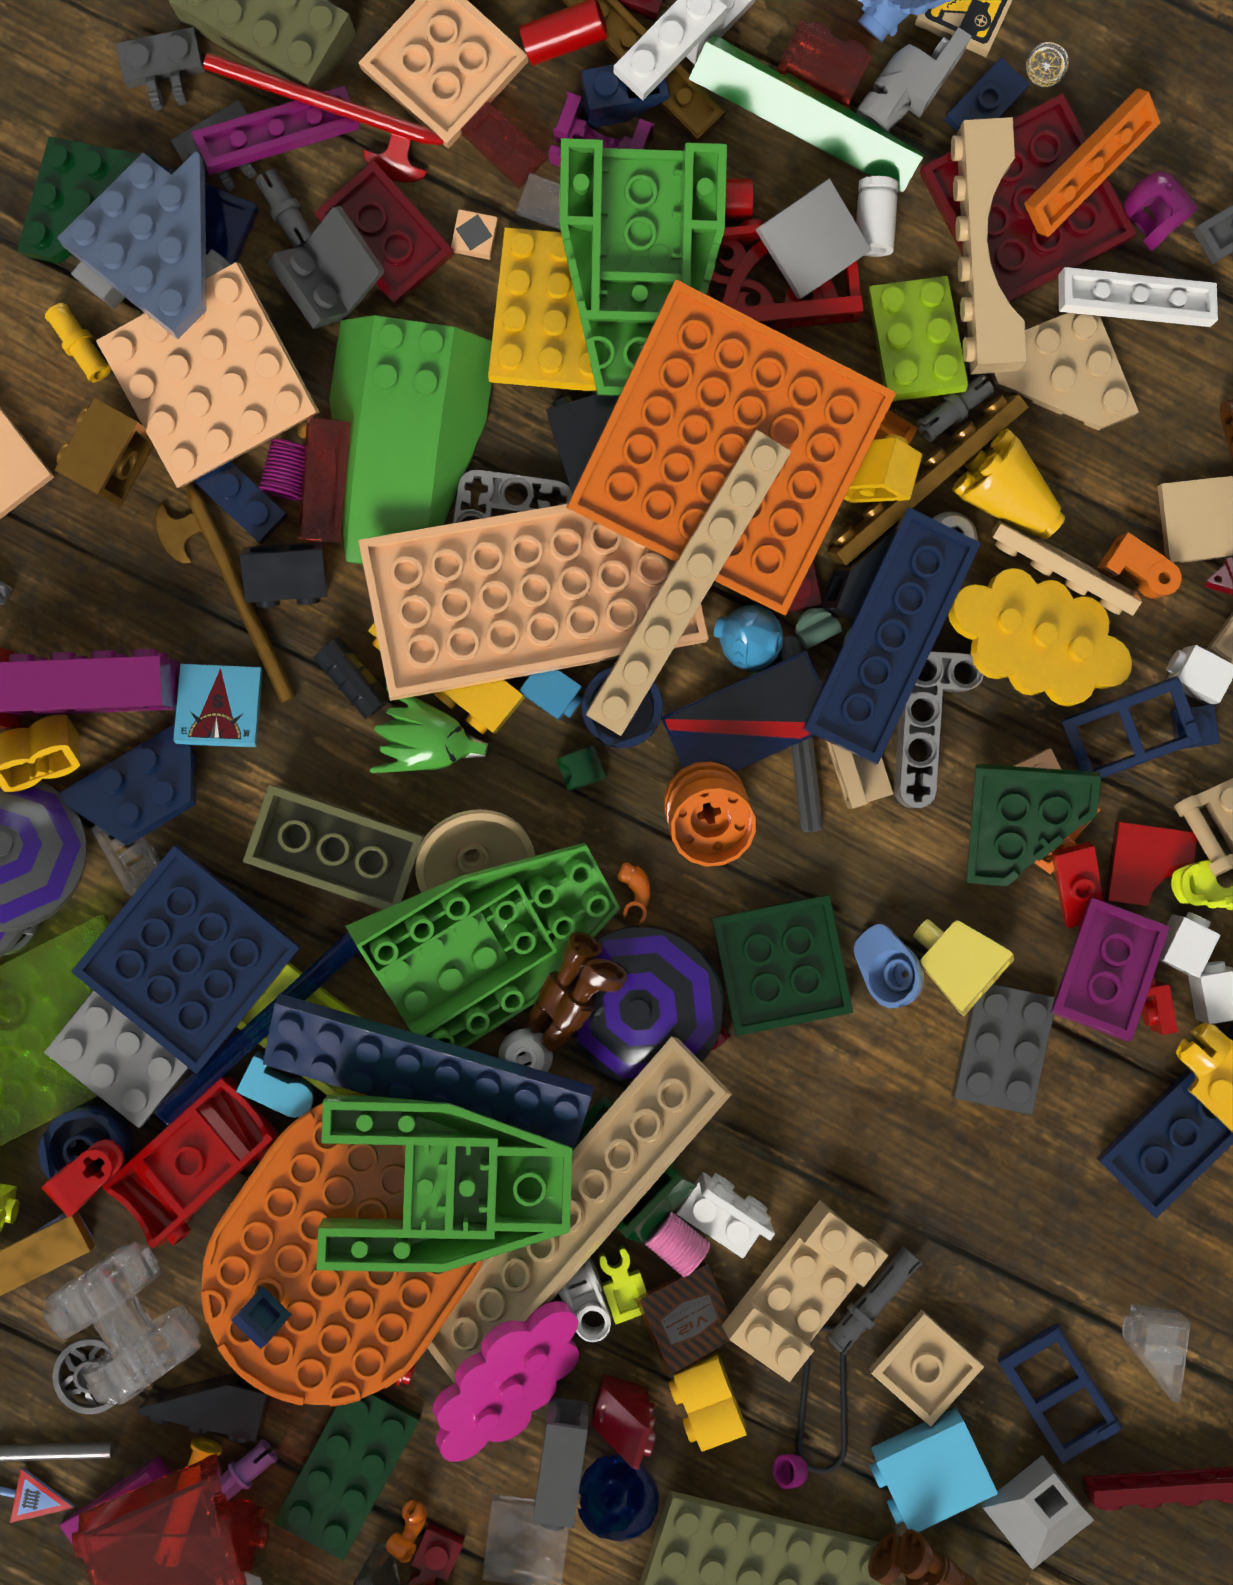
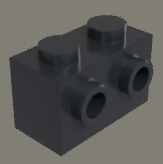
M324 541L243 547L240 553L245 603L256 602L257 607L266 608L280 605V600L296 599L297 604L309 605L319 603L321 601L320 598L327 597L329 585Z

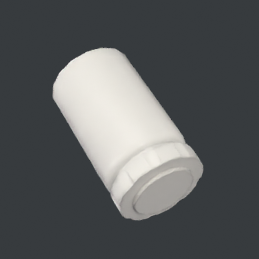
M871 176L859 181L856 224L872 249L864 256L880 257L890 255L894 251L899 183L891 177Z

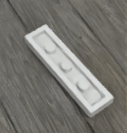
M1064 267L1058 275L1059 312L1211 327L1218 320L1217 283Z

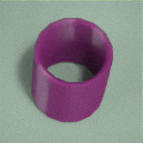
M279 438L271 439L269 444L270 450H268V457L265 458L267 461L265 462L266 465L264 466L265 469L263 470L264 473H262L263 477H261L262 481H260L261 486H259V489L277 497L295 501L301 500L300 496H302V489H304L303 485H305L304 481H306L305 478L307 477L306 474L308 473L307 470L309 469L308 466L310 465L309 462L311 461L310 458H312L311 454L313 451L309 447Z

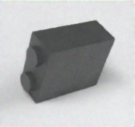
M553 1397L549 1401L533 1514V1523H539L548 1530L558 1531L565 1527L574 1528L588 1433L589 1402Z

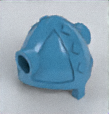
M757 604L746 605L735 609L727 617L719 616L716 621L714 637L720 638L724 655L734 666L744 671L758 672L768 668L778 658L783 645V631L780 621L770 610Z

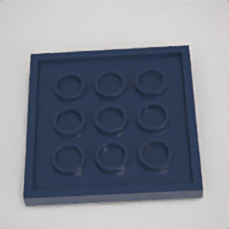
M177 845L171 848L71 972L189 1069L198 1074L295 957L302 946Z

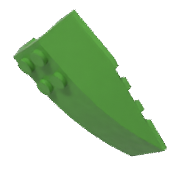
M561 138L559 226L597 395L620 396L676 279L707 295L725 230L727 144L685 143L683 151L603 148V140Z
M376 315L340 321L329 401L346 562L363 564L358 540L445 525L450 508L457 497L460 479L471 463L474 455L473 452L487 423L492 382H489L488 378L491 340L453 326Z

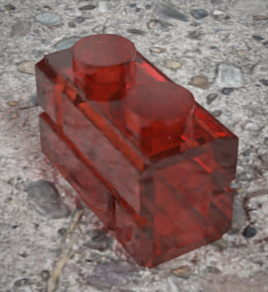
M801 20L779 62L777 72L783 76L787 73L792 74L849 109L869 69L873 56L867 54V49L855 40L849 39L844 42L832 36L831 30L824 24L816 21L808 24Z

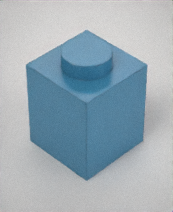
M559 670L532 674L519 690L527 699L558 721H560L563 715L571 718L583 699L578 695L582 690V686Z

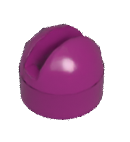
M786 1454L776 1458L773 1465V1475L776 1483L781 1488H797L804 1484L808 1478L809 1469L801 1456Z

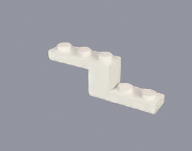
M677 0L614 65L613 73L640 99L644 100L685 57L695 65L705 42L714 35L721 38L757 0Z

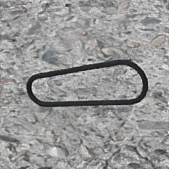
M825 1324L819 1332L831 1331L834 1326ZM841 1352V1453L836 1462L828 1467H815L808 1463L803 1456L802 1441L811 1355L804 1363L796 1451L797 1455L801 1456L807 1463L809 1471L818 1474L831 1473L839 1468L845 1460L847 1453L846 1355H843Z

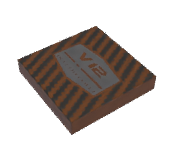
M702 1262L690 1275L682 1277V1274L635 1298L666 1373L670 1375L731 1342L721 1326L728 1318L729 1312L708 1263Z

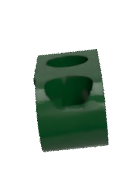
M594 745L556 759L568 792L606 778Z

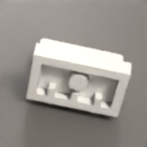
M702 1172L695 1182L698 1186L683 1200L676 1211L678 1216L741 1258L745 1257L759 1234L770 1241L775 1235L770 1221L772 1218L766 1213L768 1208L750 1195L746 1199L732 1191L735 1186L717 1173L710 1177Z

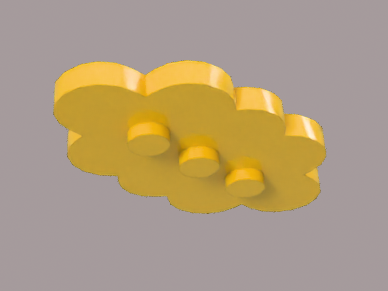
M1011 568L1003 570L990 580L987 587L974 584L959 590L948 613L950 623L959 634L972 640L971 657L978 671L988 678L1001 679L1008 677L1014 688L1025 695H1035L1045 691L1052 701L1058 705L1069 707L1088 699L1092 695L1094 688L1106 690L1121 685L1128 679L1132 670V659L1129 650L1121 641L1108 635L1109 618L1107 611L1098 601L1084 596L1073 599L1066 586L1060 582L1047 580L1037 584L1031 575L1020 569Z

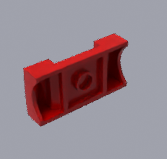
M232 1077L219 1079L102 1186L106 1193L118 1200L133 1215L152 1249L167 1242L174 1246L183 1240L192 1231L188 1226L194 1219L192 1215L247 1165L253 1164L256 1161L260 1162L280 1136L250 1098L236 1092L239 1085Z

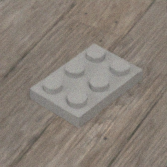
M95 991L92 992L44 1052L138 1128L144 1125L189 1069Z

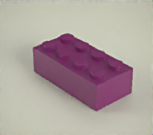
M156 649L132 650V657H128L127 654H116V651H92L91 659H88V656H76V653L73 652L50 653V660L46 657H35L34 654L9 655V662H0V712L31 716L176 710L180 662L168 659L167 653L157 652Z

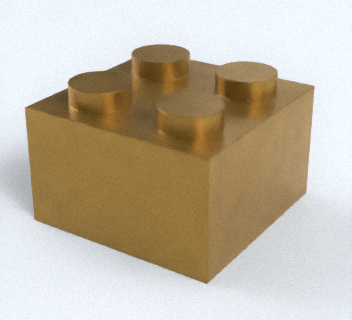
M94 398L91 405L85 406L80 412L76 422L78 428L71 441H67L60 448L57 455L58 465L55 471L121 507L150 456L154 445L143 425Z

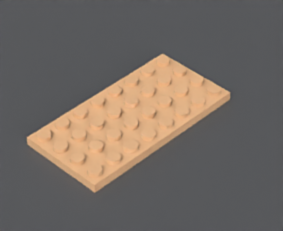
M568 504L358 540L390 701L618 659L674 566L675 561L567 509ZM701 604L674 648L705 643L709 639Z

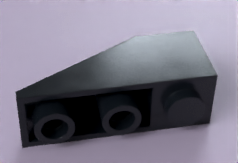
M900 520L847 566L839 565L833 571L820 608H825L830 613L851 622L853 621Z
M235 1372L149 1394L139 1407L137 1414L148 1416L150 1421L157 1424H170L174 1422L187 1425V1428L195 1433L206 1434L212 1431L225 1434L233 1442H256L264 1427L271 1396L253 1387Z

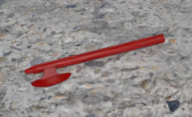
M207 53L205 56L204 70L392 133L389 146L385 152L374 153L363 149V157L368 165L374 160L393 181L402 183L416 182L423 179L428 172L414 166L410 162L408 151L411 140L432 145H442L444 143L436 133L427 127Z

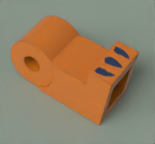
M1129 532L1116 537L1096 570L1110 578L1121 573L1135 582L1139 591L1148 598H1160L1170 595L1180 587L1182 582L1180 569L1173 562Z

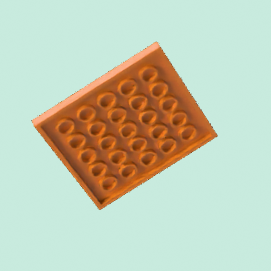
M676 279L566 508L676 562L752 433L757 429L792 452L714 581L786 616L896 392Z

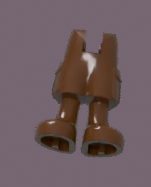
M574 932L567 939L563 948V962L559 972L553 971L549 974L543 987L540 989L538 1001L535 1002L528 1014L527 1026L532 1033L542 1032L548 1028L541 1038V1043L550 1052L559 1050L571 1035L584 1025V1022L595 1008L592 996L596 992H616L625 985L628 978L625 970L617 963L606 959H598L603 950L601 944L595 938L583 932ZM580 973L579 980H577L576 976Z
M913 1529L906 1530L902 1537L896 1533H890L885 1536L874 1548L868 1563L870 1577L883 1585H889L894 1582L901 1572L905 1574L906 1585H978V1582L972 1576L961 1570L950 1558L948 1559L941 1553L936 1554L930 1542Z

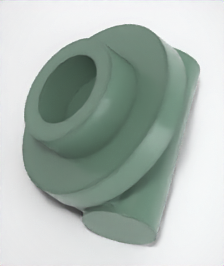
M812 608L805 611L799 617L795 628V633L806 650L842 631L839 621L835 617L833 618L832 614L825 608Z

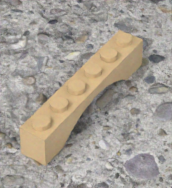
M1013 117L963 120L957 135L952 136L951 159L952 161H958L959 175L954 177L953 197L954 201H960L961 216L956 218L955 233L957 242L962 241L963 256L959 257L958 278L960 282H965L966 297L961 298L960 316L962 322H967L968 337L963 339L964 362H970V374L1016 372L1027 362L1025 321L1010 305L998 285L991 266L987 243L988 216L993 196L1001 179L1015 159Z

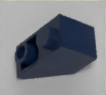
M614 65L582 70L580 93L586 122L590 128L627 122L669 98L665 78L642 100L613 73Z

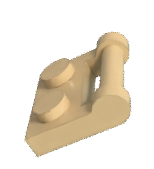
M1233 778L1202 793L1190 796L1174 806L1179 817H1185L1210 860L1211 864L1208 867L1214 877L1233 869V854L1225 855L1199 809L1206 807L1233 853Z

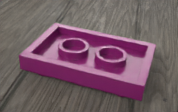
M1094 898L1088 900L1050 1013L1126 1042L1132 1041L1170 926Z

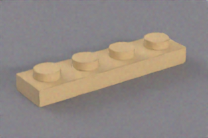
M998 519L993 527L992 538L997 540L995 545L1000 550L1011 556H1016L1018 552L1032 559L1030 565L1048 576H1051L1053 572L1067 579L1065 581L1066 586L1081 595H1086L1088 591L1102 598L1099 603L1109 611L1118 615L1125 611L1133 616L1141 605L1142 601L1139 593L1037 536H1031Z

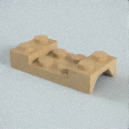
M819 1200L721 1326L730 1341L790 1382L814 1352L810 1342L853 1287L857 1283L864 1287L889 1255L875 1240L866 1238Z

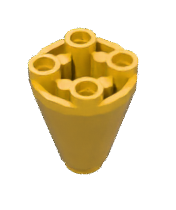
M1008 428L1002 430L994 438L991 446L985 451L981 448L964 463L968 470L952 487V491L963 501L1031 536H1039L1042 540L1052 536L1065 520V516L1060 512L1061 507L1023 444Z

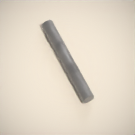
M113 1441L0 1445V1462L113 1458L115 1447Z

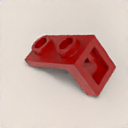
M1153 976L1141 1012L1143 1021L1146 1026H1150V1030L1161 1035L1177 1033L1178 1027L1170 985L1155 981V976Z

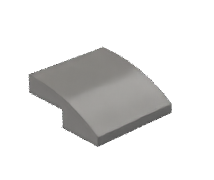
M830 178L755 229L797 299L812 292L872 250Z

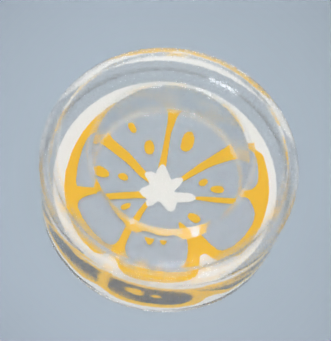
M1044 42L1037 45L1026 62V72L1029 79L1041 87H1050L1057 84L1067 71L1069 64L1068 55L1062 46L1054 42Z

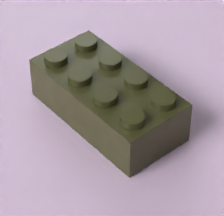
M169 0L180 23L189 28L194 27L197 33L266 73L321 92L325 89L356 36L349 13L327 0Z
M268 785L243 862L380 909H386L407 900L415 876V860L418 849L426 835L279 785Z

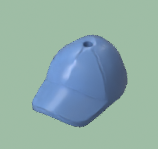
M876 924L867 929L854 945V954L867 989L880 1005L887 1008H899L908 1005L921 994L924 987V973L919 959L886 925Z

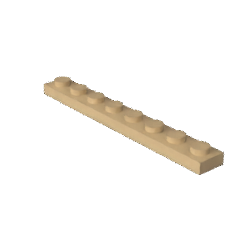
M757 429L752 433L586 711V716L622 736L792 451Z

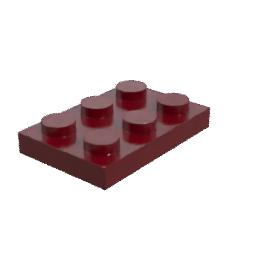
M374 160L314 213L321 223L333 207L341 206L384 268V274L375 285L395 307L455 255L449 244Z

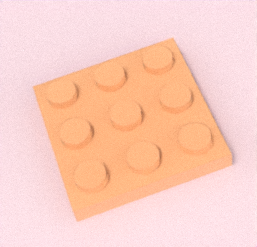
M415 0L359 61V65L364 73L422 126L436 133L444 141L443 145L449 149L528 63V56L468 0Z

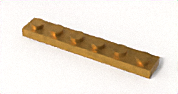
M999 395L984 406L982 410L985 414L975 423L969 421L954 432L952 437L955 440L944 450L942 447H939L926 456L922 461L925 466L917 472L910 500L874 502L862 513L864 519L854 528L850 525L841 530L832 539L834 545L826 551L834 563L847 566L900 520L905 509L915 507L1029 408L1020 395L1006 397Z

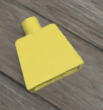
M927 919L913 934V937L928 949V952L919 961L922 968L963 1016L969 1012L1014 961V954L958 920L953 922L943 932L932 921Z

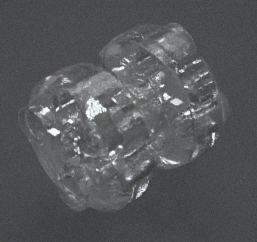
M133 1242L129 1245L121 1246L44 1299L46 1303L43 1318L52 1332H56L60 1340H64L93 1324L109 1349L82 1374L87 1381L88 1389L99 1403L111 1405L118 1403V1405L129 1401L202 1347L199 1342L201 1328L193 1315L188 1313L184 1305L175 1307L152 1320L136 1296L139 1291L162 1273L157 1264V1258L150 1247L145 1244Z

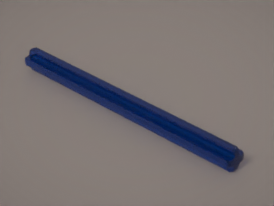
M349 932L281 994L304 1001L309 998L359 952ZM277 997L218 1050L198 1074L193 1073L156 1107L155 1113L161 1121L167 1125L171 1124L269 1034Z

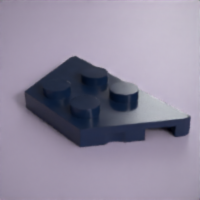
M174 724L63 790L59 795L64 804L120 842L129 845L196 805V785L194 783L196 755L193 754V745L175 744L173 740Z

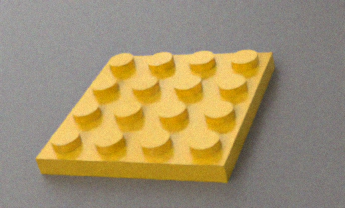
M517 228L504 229L488 372L489 382L597 392L561 232Z

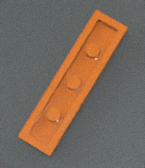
M1137 88L1024 203L1037 233L1049 237L1161 123L1149 91Z

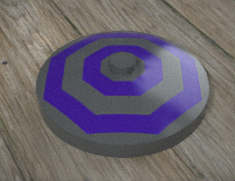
M39 781L30 788L16 792H4L0 787V932L26 929L53 916L71 899L85 871L87 846L80 818L75 810L64 804L59 795L60 792L43 781Z

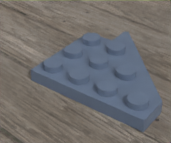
M195 151L171 175L142 153L57 238L62 246L176 339H179L207 310L205 164L200 154Z

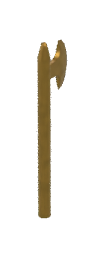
M191 482L185 485L188 503L193 512L192 514L181 519H174L170 516L164 503L157 508L155 526L159 540L165 551L175 561L188 564L191 562L186 551V544L191 537L201 532L203 533L281 704L296 698L253 603H245L243 582L204 497Z

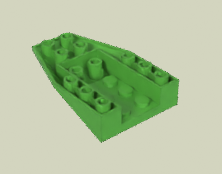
M585 843L462 875L345 927L410 1031L465 1048L537 1002L540 989L543 987L549 974L553 971L559 972L561 968L563 948L570 935L574 932H583L594 938L616 914L620 906L588 846Z

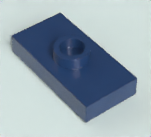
M1000 58L947 114L944 121L958 133L963 120L1001 118L1028 89L1030 84L1003 58Z

